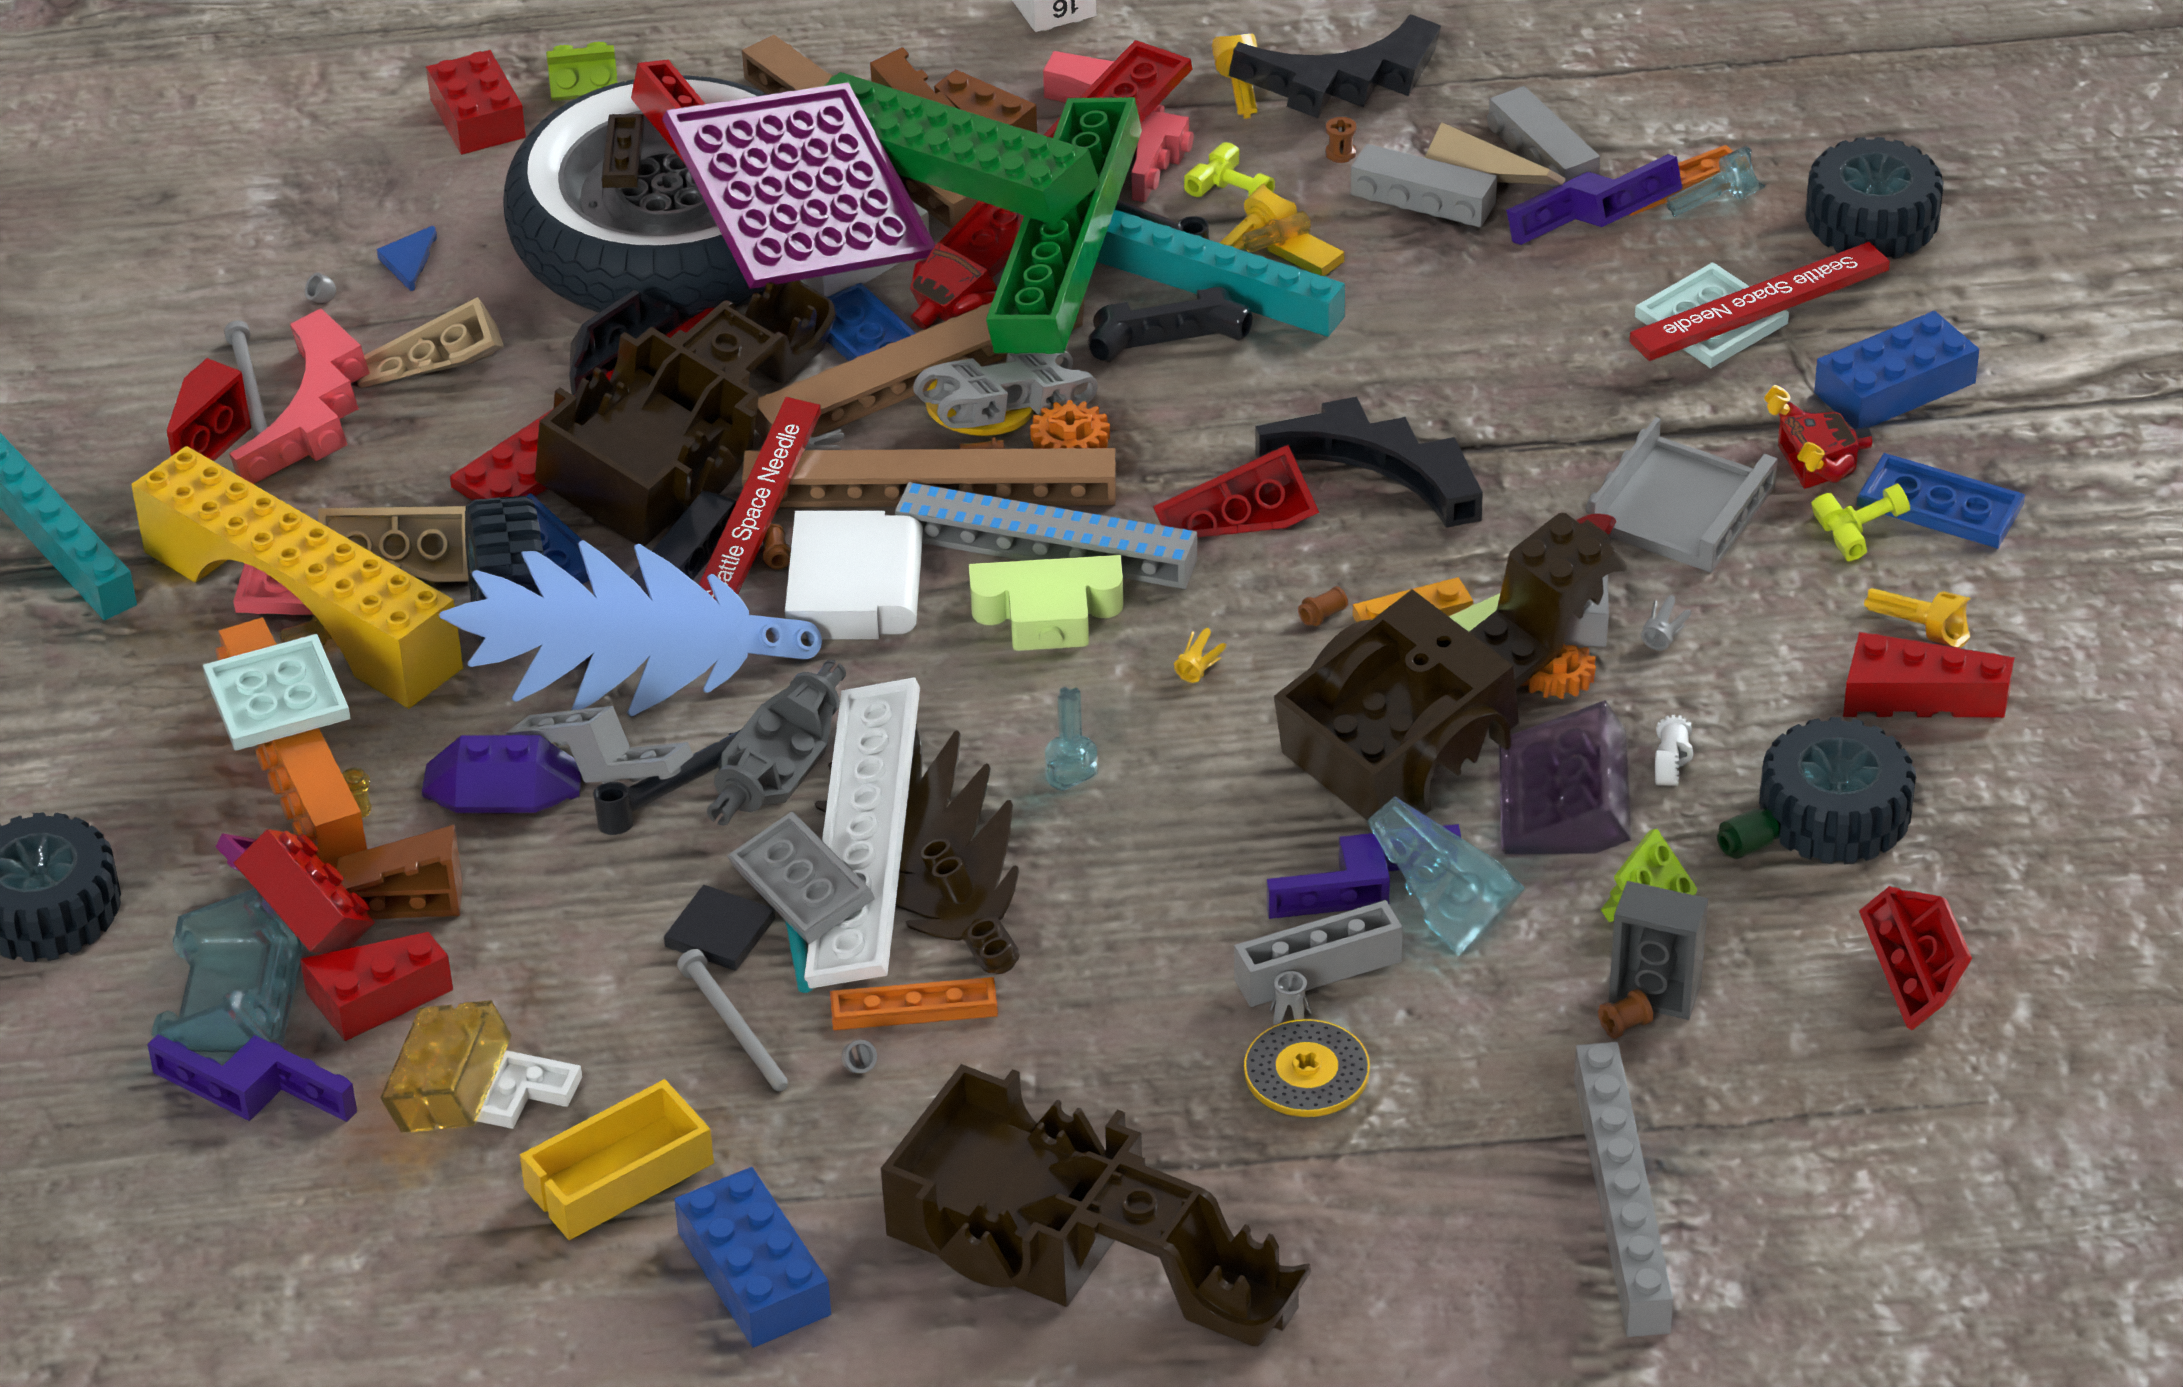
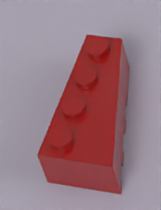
M1859 632L1846 682L1843 717H1857V712H1876V717H1893V712H1916V717L1932 718V715L1938 712H1950L1953 717L2005 718L2015 657Z

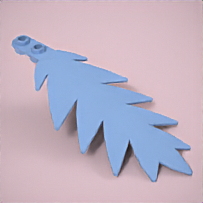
M582 540L578 543L594 595L577 579L549 558L537 551H523L521 555L542 597L508 579L475 570L472 572V577L477 582L486 599L465 603L439 613L441 619L464 631L485 638L468 661L469 667L499 663L541 646L512 696L514 702L520 701L550 685L573 670L592 654L571 710L584 709L633 674L648 658L627 712L629 716H635L667 699L706 672L714 663L715 665L703 687L705 693L711 692L728 680L741 667L748 654L809 659L819 652L822 645L821 633L811 622L749 615V610L742 599L727 584L714 574L707 576V579L716 598L715 600L706 590L672 563L641 544L635 545L634 550L650 598L632 578L608 557ZM768 629L773 634V643L769 642L766 638V631ZM802 633H805L808 638V646L803 645L801 642Z

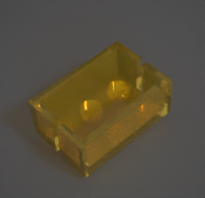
M492 1000L460 1003L455 1009L452 1004L418 1009L380 1097L401 1133L434 1130L437 1123L441 1129L475 1126L512 1037Z

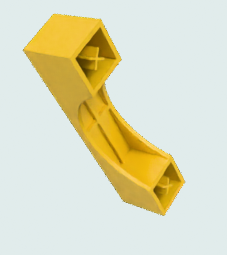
M185 446L131 484L143 548L146 554L195 583L227 560L243 562L265 572L291 591L321 622L341 650L355 678L404 707L410 709L463 669L458 627L439 617L440 612L455 607L454 599L188 446Z

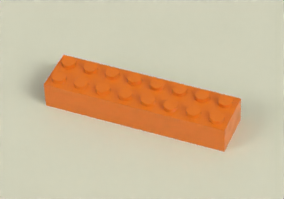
M262 617L219 630L221 647H217L215 650L217 659L222 660L277 644ZM319 728L257 745L256 754L260 767L263 771L269 769L268 779L274 795H282L280 803L286 820H294L292 822L294 834H304L318 848L316 855L324 865L329 863L337 869L338 858L367 850L361 811Z

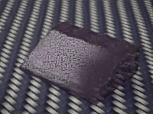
M1606 700L1512 734V746L1507 750L1499 746L1501 849L1504 854H1595L1631 841L1626 730Z

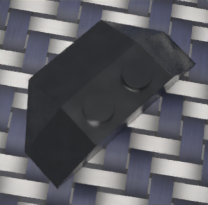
M633 290L584 322L570 343L569 377L571 394H576L583 378L589 382L592 380L593 371L596 367L601 369L604 374L615 369L619 353L620 336L624 332L637 339L650 327H653L662 334L667 335L680 326L678 309L637 290Z

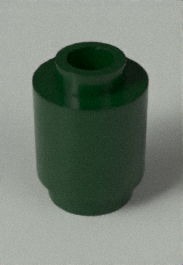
M1753 808L1722 822L1719 825V833L1717 834L1720 849L1732 858L1740 859L1771 845L1773 839L1779 835V825L1776 818H1773L1772 812L1766 808L1761 810Z

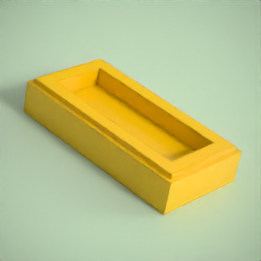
M1291 224L1268 240L1269 252L1320 276H1326L1344 262V251Z

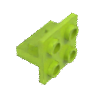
M592 42L587 44L585 48L574 49L572 45H559L553 47V51L546 52L551 101L576 99L596 89L618 83L614 45H607L606 42Z
M1652 829L1647 832L1615 874L1614 880L1617 885L1610 891L1611 896L1601 908V912L1608 922L1614 921V914L1627 881L1691 895L1697 893V887L1658 829Z

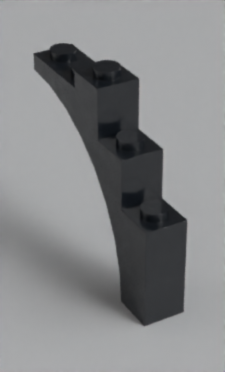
M1410 14L1398 29L1382 40L1363 48L1324 55L1288 54L1264 50L1238 42L1233 50L1228 76L1287 97L1286 107L1319 118L1331 96L1361 107L1365 106L1377 85L1409 96L1435 52L1441 25Z
M1357 396L1322 403L1321 413L1255 426V455L1257 458L1289 445L1295 460H1323L1346 463L1372 470L1399 482L1418 494L1436 512L1446 528L1482 521L1483 492L1455 437L1419 444L1406 417L1370 423Z

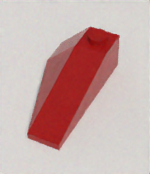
M1289 445L1153 506L1160 525L1197 531V538L1283 529L1319 513Z

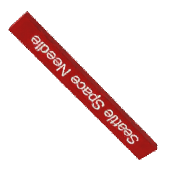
M1870 242L1631 331L1629 342L1648 361H1652L1889 271L1890 260Z
M785 397L698 584L715 600L716 598L707 576L714 574L737 595L739 594L821 415L820 404Z

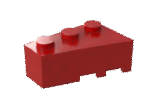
M429 932L300 959L306 994L344 1042L453 990L449 957Z

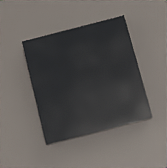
M703 884L664 935L665 947L682 953L698 949L703 953L708 962L736 971L774 921L775 910L772 907Z

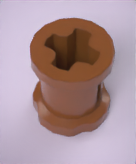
M1335 117L1326 123L1329 145L1326 146L1325 155L1328 159L1336 163H1345L1356 157V147L1353 145V136L1357 130L1355 121L1347 117Z
M1634 989L1629 991L1627 997L1613 1004L1609 1002L1601 1004L1598 1010V1017L1607 1035L1617 1039L1623 1035L1624 1030L1637 1024H1650L1653 1021V1010L1646 995L1641 990Z

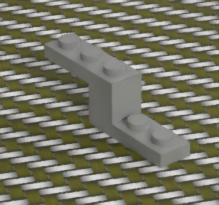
M613 706L529 715L506 732V735H540L551 743L556 742L557 746L568 744L585 783L602 781V784L617 782L620 779H630L631 782H638L651 776L667 779L681 772L680 766L693 757L688 742L630 748Z

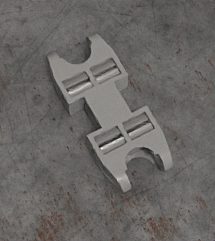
M1065 350L1064 353L1055 354L1007 353L1006 363L981 367L973 358L942 363L923 370L915 379L913 388L914 393L920 400L939 404L937 414L946 426L950 428H970L1004 422L1005 413L1010 410L1031 407L1038 415H1041V408L1044 407L1052 410L1054 402L1059 403L1061 406L1065 405L1068 400H1072L1076 406H1079L1083 401L1088 404L1097 392L1098 382L1086 371L1071 370L1073 358ZM1063 357L1062 364L1060 366L1057 365L1055 359ZM937 379V385L934 389L923 392L924 385L929 380ZM1088 382V386L1083 393L1074 395L1077 385ZM953 408L956 411V415L947 417L948 411Z

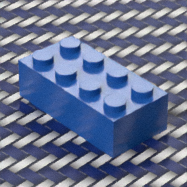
M1934 310L1818 358L1814 393L1833 411L1840 413L1853 429L1864 426L1870 428L1975 384L1980 349Z
M753 1167L674 1198L677 1228L680 1237L752 1348L831 1315L828 1279Z

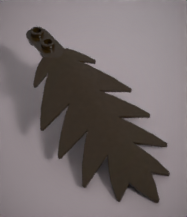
M916 724L899 873L904 874L899 875L895 906L925 918H930L907 920L906 925L908 928L938 938L956 941L963 939L983 971L995 974L1006 973L1014 967L1020 957L1018 947L1000 922L1011 903L1019 875V868L1015 865L999 884L1010 838L1013 803L1011 800H1007L971 841L987 792L991 768L989 764H984L948 805L959 760L961 734L958 730L953 732L922 777V743ZM832 762L828 764L830 770L832 767ZM816 801V808L826 813L827 801Z

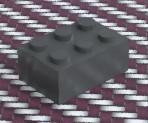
M1631 881L1626 882L1614 914L1609 1002L1615 1003L1627 997L1629 991L1639 989L1648 998L1653 1012L1686 1020L1690 1019L1702 982L1709 898Z

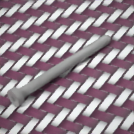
M237 320L226 325L224 334L226 341L233 345L238 370L242 371L249 416L254 437H256L267 428L247 345V341L250 339L249 326L245 322Z
M698 949L685 952L677 962V967L682 975L694 979L773 1089L784 1091L788 1086L787 1078L706 969V957Z

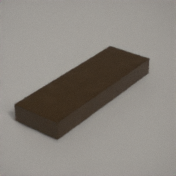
M644 114L609 115L601 177L602 188H638L645 125Z

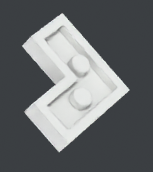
M502 1050L472 1108L474 1121L513 1129L528 1099L568 1107L582 1079L581 1066Z

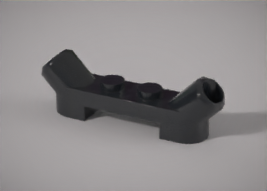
M1221 287L1197 290V300L1130 310L1128 302L1110 304L1099 309L1094 315L1093 324L1095 329L1088 337V345L1091 354L1096 359L1111 362L1123 349L1199 336L1221 334L1239 341L1249 334L1253 317L1248 306L1233 301L1231 293Z

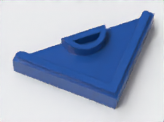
M432 225L377 249L378 259L410 291L415 290L417 277L423 271L430 255L429 249L437 239L436 228Z

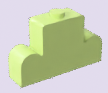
M1121 555L969 564L973 619L984 625H996L1002 623L1005 619H1010L1012 647L1016 651L1085 647L1089 644L1088 614L1097 618H1111L1123 610Z

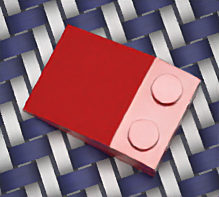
M206 358L184 377L166 431L171 456L185 446H188L210 460L215 461L251 429L242 371Z

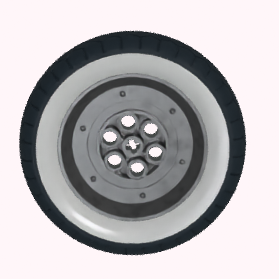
M682 75L705 104L768 95L757 89L727 80ZM634 79L596 89L561 106L544 118L529 133L516 151L504 185L503 207L507 231L516 253L528 270L541 283L562 298L600 313L631 291L637 290L678 309L679 319H686V317L693 318L697 314H701L705 309L716 308L725 300L734 303L738 307L749 303L755 292L761 296L764 294L765 286L749 288L687 166L645 115L638 188H602L601 177L609 115L643 114L631 99Z

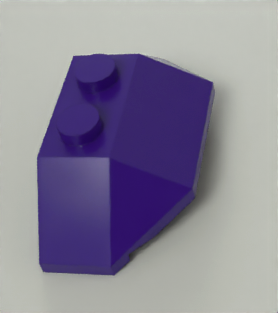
M461 735L426 764L422 796L428 800H434L440 806L455 813H536L555 806L567 798L571 800L580 797L582 775L572 756L540 735Z

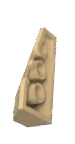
M1442 122L1424 157L1497 175V182L1563 185L1566 179L1546 167Z
M479 297L365 354L364 357L370 374L358 379L357 384L360 388L471 364L483 357L492 355L495 351L503 348L504 345L495 321Z
M466 506L318 508V522L414 577L430 582H468L465 546Z

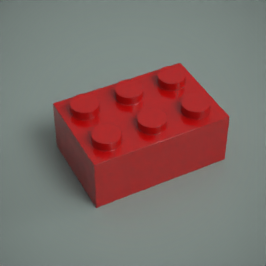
M491 50L474 52L468 56L453 60H443L437 64L426 66L430 100L461 155L526 138L522 103Z
M266 829L233 862L234 865L310 952L325 954L350 948L375 923L366 913L369 910V906L356 893L352 892L350 894L341 884L344 880L342 875L329 863L324 865L316 855L318 848L304 834H291L286 830L281 832Z

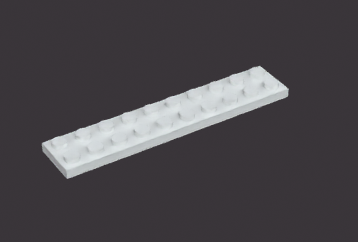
M915 677L841 691L822 841L871 889L875 899L808 945L804 978L808 982L809 988L888 975L920 687Z

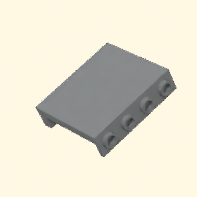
M1655 417L1647 429H1642L1639 432L1636 443L1631 450H1626L1623 453L1620 463L1614 472H1608L1600 490L1597 493L1593 492L1587 502L1586 512L1588 514H1607L1616 519L1617 522L1609 534L1610 538L1712 573L1774 489L1778 458L1763 454L1754 468L1660 437L1661 419Z

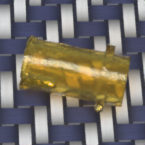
M357 767L349 768L342 775L361 811L362 818H364L372 811L368 793L371 780L363 769Z

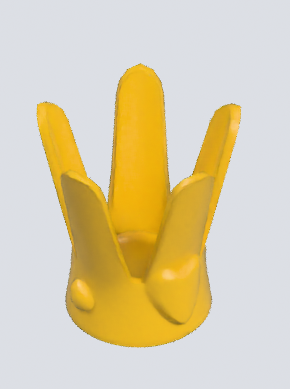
M1209 628L1202 630L1189 649L1194 632L1191 631L1184 653L1180 654L1174 663V669L1181 679L1196 683L1204 676V671L1221 659L1218 656L1225 650L1227 645L1225 643L1218 644L1202 657V650L1211 634Z

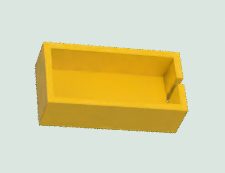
M666 1079L519 1154L524 1189L544 1212L548 1211L549 1218L569 1241L714 1164L711 1129Z

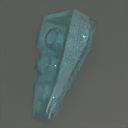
M1395 796L1367 821L1390 862L1396 863L1406 879L1404 886L1410 896L1415 895L1424 909L1425 914L1423 918L1429 928L1458 956L1509 912L1525 889L1497 860Z

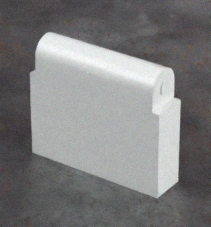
M795 511L785 606L786 619L811 622L819 629L822 639H879V634H904L911 631L917 621L923 538L921 523L910 516L885 515V511ZM802 633L801 639H808L805 633Z

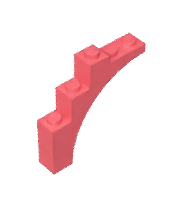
M1054 51L1043 70L1044 98L1066 103L1068 98H1079L1114 61ZM1159 104L1141 123L1142 132L1134 152L1135 163L1131 172L1132 200L1146 202L1151 190H1156L1158 187L1162 169L1166 170L1169 163L1179 165L1185 152H1190L1193 145L1194 134L1189 131V117L1164 113V105Z
M321 308L290 324L298 351L305 359V373L300 388L290 405L269 427L254 439L229 453L236 475L252 484L263 480L308 455L315 461H318L347 446L339 419L359 409L351 383L370 373L361 345Z

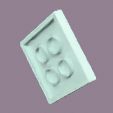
M1712 262L1636 305L1635 317L1644 324L1649 325L1750 286ZM1783 310L1686 347L1683 350L1709 368H1712L1787 325L1789 312Z
M317 634L203 664L206 681L235 751L351 719L349 707Z

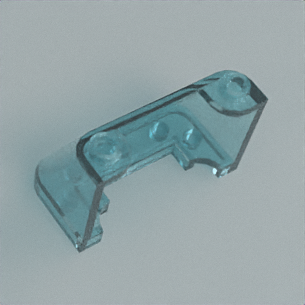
M255 888L178 916L173 946L176 953L190 965L179 1017L174 1012L168 1010L157 1014L151 1035L155 1037L159 1034L173 1042H181L195 1053H236L254 1035L270 1043L275 1042L282 1046L302 955V942Z

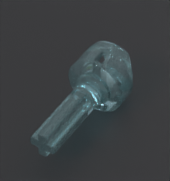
M1744 146L1721 157L1719 160L1720 173L1666 198L1668 211H1671L1673 217H1676L1728 191L1735 198L1741 200L1765 188L1766 185L1758 181L1751 164L1752 150Z
M1067 687L1061 688L1060 696H1058L1059 737L1050 741L1045 748L1046 779L1052 787L1060 791L1078 785L1098 774L1097 747L1092 740L1082 736L1081 692L1078 688L1069 690Z

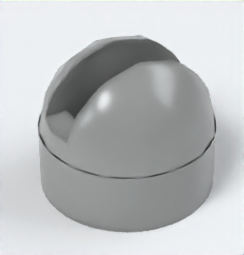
M314 273L308 279L305 286V296L307 299L317 303H327L336 294L333 280L321 273Z
M853 1040L843 1048L842 1062L849 1071L866 1073L875 1066L877 1052L870 1042L866 1040ZM854 1046H856L857 1055L862 1065L856 1067L852 1053Z

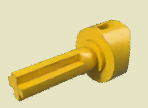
M1251 33L1215 37L1211 47L1216 70L1222 76L1231 78L1238 115L1243 114L1244 119L1251 118V114L1258 111L1252 84L1228 76L1233 50L1237 43L1241 42L1257 47L1255 35Z
M1265 183L1261 184L1244 202V210L1247 217L1220 243L1243 250L1261 232L1275 236L1296 217L1297 208L1295 203L1273 193L1265 186Z
M1874 588L1868 590V597L1864 600V607H1868L1867 610L1926 625L1928 640L1961 648L1970 638L1966 617L1967 602L1971 599L1969 597L1942 591L1930 603Z

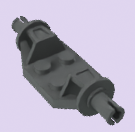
M830 659L823 664L817 674L813 672L798 673L790 682V686L761 704L722 752L719 761V771L714 776V785L719 796L707 808L708 817L713 822L721 812L723 816L717 824L724 826L730 822L737 810L753 812L763 805L785 803L824 755L828 745L832 716L839 708L840 703L835 687L846 676L845 668L840 663L832 673L830 670L836 661Z

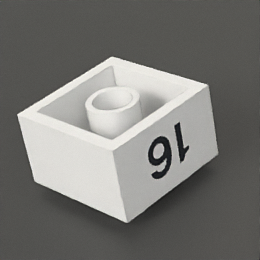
M1012 0L1035 32L1050 30L1053 27L1080 22L1083 19L1097 16L1096 0Z

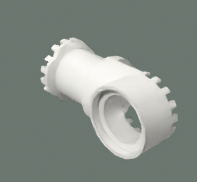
M1672 715V718L1666 716L1665 720H1660L1661 723L1658 722L1656 727L1657 736L1661 739V744L1658 750H1656L1655 757L1656 786H1678L1677 780H1679V776L1677 775H1679V771L1676 768L1684 766L1693 757V748L1688 739L1692 733L1691 722H1686L1685 717L1682 719L1681 715H1678V718Z

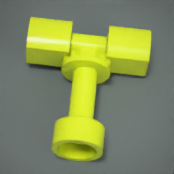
M1224 142L1209 154L1208 164H1197L1184 175V190L1194 197H1202L1215 184L1220 188H1225L1228 184L1247 190L1248 196H1250L1263 183H1265L1269 190L1274 192L1275 180L1261 173L1252 178L1234 171V168L1239 164V148L1231 143Z
M1898 483L1883 490L1884 498L1857 511L1852 506L1842 509L1832 493L1822 494L1811 502L1814 516L1825 531H1833L1835 545L1847 561L1859 559L1867 553L1866 542L1861 535L1863 533L1862 524L1890 511L1895 517L1910 511L1908 498Z

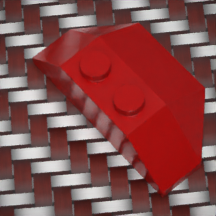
M1888 886L1861 908L1859 913L1905 1025L1912 1031L1943 1007L1957 993L1972 960V956L1947 899L1942 896L1906 891Z

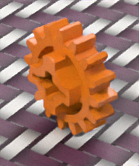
M1068 400L1063 406L1054 402L1052 410L1043 407L1041 408V416L1034 415L1033 424L1030 425L1033 449L1107 448L1108 439H1110V423L1107 421V415L1099 414L1098 406L1088 409L1087 402L1085 401L1081 402L1079 406L1073 404L1072 400Z
M1563 644L1560 653L1555 659L1521 686L1529 685L1528 692L1531 694L1538 690L1542 691L1544 698L1557 696L1559 699H1564L1565 693L1576 697L1579 695V689L1588 691L1590 683H1594L1596 658L1589 655L1590 649L1588 647L1577 648L1578 645Z

